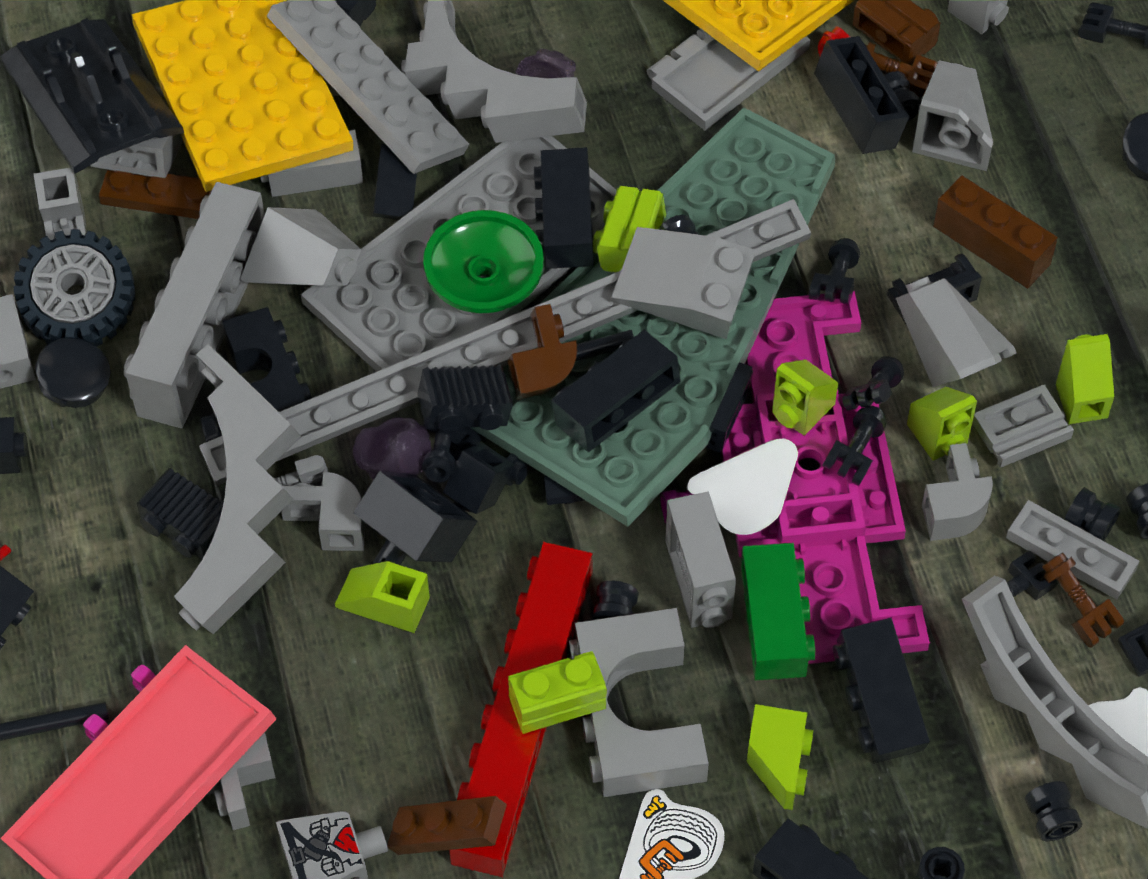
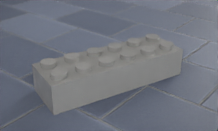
M217 181L210 196L205 195L201 202L200 217L196 225L191 226L187 231L185 248L181 257H176L171 265L170 280L166 288L161 289L157 294L155 312L150 322L146 321L141 328L139 345L135 354H130L124 365V377L128 381L130 398L133 399L137 417L181 429L206 378L200 372L205 365L196 354L207 343L218 352L225 336L222 321L234 317L249 284L240 278L265 216L261 193Z

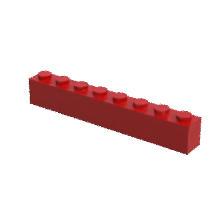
M543 542L539 557L532 556L530 560L527 580L531 581L528 593H520L516 607V617H520L516 630L510 628L504 647V653L509 654L505 667H497L492 688L493 691L497 692L493 705L486 704L481 720V729L485 730L482 743L475 742L472 747L469 768H472L473 772L470 782H462L457 800L496 796L506 803L507 806L496 844L494 846L449 850L451 865L503 878L547 729L545 727L522 734L509 698L508 676L568 658V640L574 638L575 623L579 621L593 573V553Z

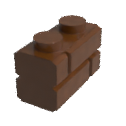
M859 0L855 5L853 26L901 62L912 65L916 55H925L938 41L941 24L931 10L922 9L911 0Z

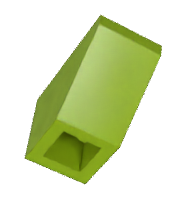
M1085 334L1067 340L1055 385L1068 425L1106 419L1109 416L1114 400V386L1108 334L1097 336Z
M806 359L782 363L777 368L772 413L783 426L790 429L794 428L805 436L835 405L838 382Z
M945 386L911 403L907 426L932 461L944 455L948 456L950 445L968 443L977 400L971 394Z
M389 561L352 568L336 600L335 607L415 633L430 599L428 576L426 573Z
M755 704L747 763L784 809L793 810L795 795L804 796L808 770L799 768L801 755L810 756L814 730L805 729L807 712Z

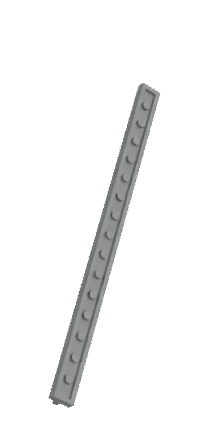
M792 199L706 236L719 237L755 249L756 252L753 262L810 239L811 231L795 200ZM621 271L534 306L551 304L553 314L559 313L564 329V338H559L560 343L638 311L637 309L611 301ZM534 307L279 412L292 424L301 437L278 460L419 402L418 388L422 371L426 367L430 369L434 367L440 369L443 366L446 369L451 366L454 368L458 366L462 368L469 366L472 368L475 365L479 368L483 365L486 367L490 365L494 367L501 365L504 367L508 365V359L511 354L537 349L538 345L530 315ZM220 436L199 445L216 486L226 483L227 478L226 455L223 437Z

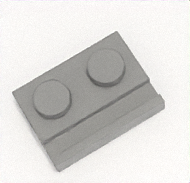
M1045 385L975 412L972 422L990 453H994L998 459L997 464L1000 468L1069 440L1074 432L1071 425L1068 426L1064 420L1065 415Z

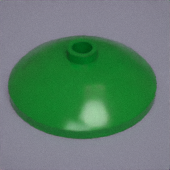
M477 210L457 215L438 227L426 245L423 264L425 277L430 288L445 303L466 312L493 313L519 304L534 291L543 273L544 256L537 235L526 223L507 213ZM482 275L490 276L487 278H480V276Z

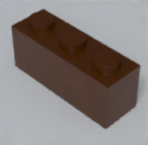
M961 175L938 199L933 227L1027 289L1051 265L1058 237Z

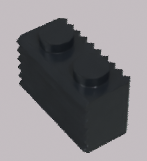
M476 365L472 368L469 366L464 368L461 366L457 368L451 366L448 369L444 366L440 369L437 367L432 369L426 367L422 371L418 398L419 404H421L422 416H424L425 429H441L445 432H453L459 428L481 427L484 430H494L500 426H507L513 403L501 365L496 367L493 365L489 367L483 365L480 368Z
M168 468L136 504L141 518L140 523L145 530L156 537H159L162 533L170 538L176 550L185 557L191 558L193 555H196L203 559L217 529L224 502L219 501L217 497H213L197 484L194 485L191 480H187L178 472H174L172 468Z

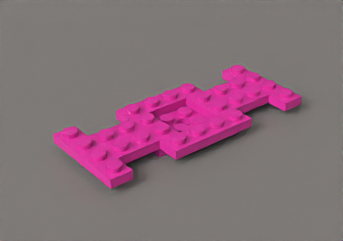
M855 291L849 304L840 302L841 293L836 294L834 302L825 301V293L820 294L818 300L809 299V295L776 298L773 300L745 362L753 370L750 385L753 404H743L724 449L721 451L722 462H725L776 439L784 438L796 445L798 457L781 514L773 523L761 531L748 535L735 534L739 557H742L743 546L794 543L796 559L803 558L805 584H799L801 596H808L810 604V622H804L806 635L813 634L815 641V660L808 661V664L835 661L833 645L837 644L836 640L841 630L891 617L902 653L928 651L930 643L922 605L881 610L878 605L866 543L902 540L905 538L906 533L885 431L881 436L870 438L862 454L873 460L862 482L857 486L852 483L853 475L856 472L853 468L850 467L843 478L837 474L842 462L836 460L830 470L822 465L836 440L848 446L856 431L853 425V418L856 412L864 407L859 405L857 409L847 411L843 405V396L845 394H838L837 389L835 405L805 436L794 428L790 429L783 426L772 413L777 368L782 363L806 359L832 378L824 336L860 332L861 319ZM875 402L872 403L871 406H876L879 408V404H876ZM804 458H813L821 466L816 470L808 471L803 469L798 462Z

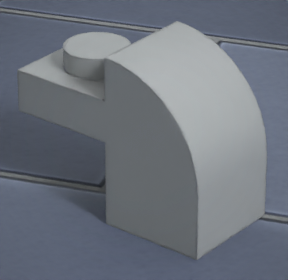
M64 168L34 173L38 206L44 221L46 236L53 240L56 238L54 232L62 230L65 236L71 235V229H80L82 235H86L87 225L76 175L72 169Z
M967 443L950 445L946 461L949 482L926 484L922 508L930 541L967 535L974 531L985 518L992 493V476L980 478L977 459L970 458Z
M323 472L322 486H313L308 483L282 486L293 498L281 511L283 521H319L322 550L364 551L365 522L353 513L362 499L357 488L348 479L335 473Z
M265 732L207 793V795L215 793L220 817L229 815L233 830L250 826L242 786L276 778Z

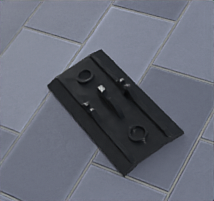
M83 19L80 23L27 42H19L0 56L1 63L74 174L94 164L103 156L157 136L163 138L184 133L182 125L104 19Z

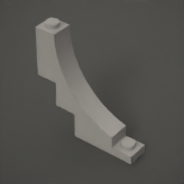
M207 343L196 356L205 365L200 372L216 387L207 398L217 417L223 437L227 477L225 498L220 520L207 552L190 579L176 593L174 598L184 607L179 612L180 616L197 631L203 626L214 634L286 563L258 534L293 500L290 494L267 470L301 435L289 421Z

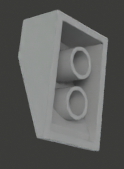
M637 227L611 301L727 339L756 250L714 236Z

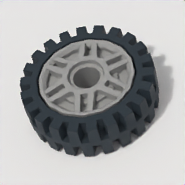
M71 229V235L65 236L62 230L54 232L56 238L50 240L48 236L40 239L41 246L37 248L32 245L27 250L28 258L22 257L18 263L20 271H15L14 296L25 324L37 338H44L46 344L60 338H79L90 343L93 342L97 347L103 344L102 338L107 336L111 340L117 335L116 329L118 327L124 328L127 323V315L131 316L134 309L135 285L126 257L123 256L122 251L116 245L113 247L108 238L102 236L99 239L95 232L88 230L86 235H82L80 229ZM74 285L84 287L78 294L71 295L66 293Z

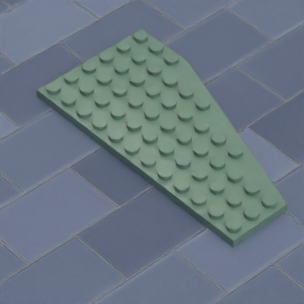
M743 107L657 190L664 196L666 210L664 222L676 215H686L694 222L697 232L701 235H708L794 199L808 225L835 167V154ZM800 243L752 263L727 339L638 310L561 342L565 343L576 340V343L580 344L627 330H632L635 337L643 330H646L678 357L681 382L589 453L556 425L551 399L562 388L573 384L585 375L594 364L602 362L615 351L575 361L572 370L557 388L546 394L519 400L516 398L509 364L504 366L503 370L513 403L507 426H500L494 430H484L481 427L470 428L509 453L518 456L525 463L628 527L708 445L712 434L710 432L711 423L738 363L745 364ZM593 252L594 266L577 267L541 303L616 272L604 271L600 268L599 256Z

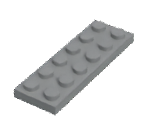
M288 0L271 6L267 14L269 20L413 174L465 153L469 143L459 134L458 130L433 106L432 102L410 82L408 77L384 54L383 50L361 30L360 26L344 12L335 0Z

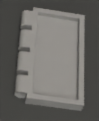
M700 28L697 31V36L691 35L670 52L671 56L665 55L648 68L647 75L652 80V89L706 131L805 53L810 47V39L807 36L758 72Z

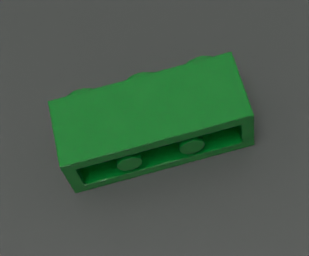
M794 543L743 546L741 574L754 681L806 677L808 661L815 660V641L813 634L806 635L804 622H810V604L808 596H801L799 584H805L803 558L796 559Z

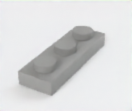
M1030 500L1027 501L1016 517L1006 536V539L1031 551L1046 561H1050L1062 552L1067 558L1072 556L1076 565L1070 568L1075 577L1116 600L1135 573L1140 562Z

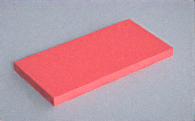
M185 645L0 839L44 879H128L276 721V717L267 707Z

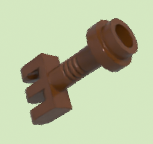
M869 42L868 45H865L880 70H885V72L889 73L895 71L903 72L910 82L909 90L914 91L918 97L923 98L938 62L916 55L913 65L874 52L876 47L874 43Z
M1062 552L1042 566L1046 571L1044 577L1048 583L1057 579L1064 591L1070 596V599L1073 600L1082 617L1071 625L1083 642L1092 648L1099 643L1098 636L1106 638L1112 633L1111 627L1118 629L1124 624V619L1110 599L1096 606L1070 570V568L1076 565V562L1072 556L1067 558Z

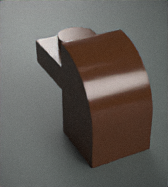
M551 304L534 307L530 314L538 348L513 353L508 359L517 400L546 394L554 390L565 380L574 366L577 356L576 340L565 343L559 342V338H564L563 324L559 313L553 314Z

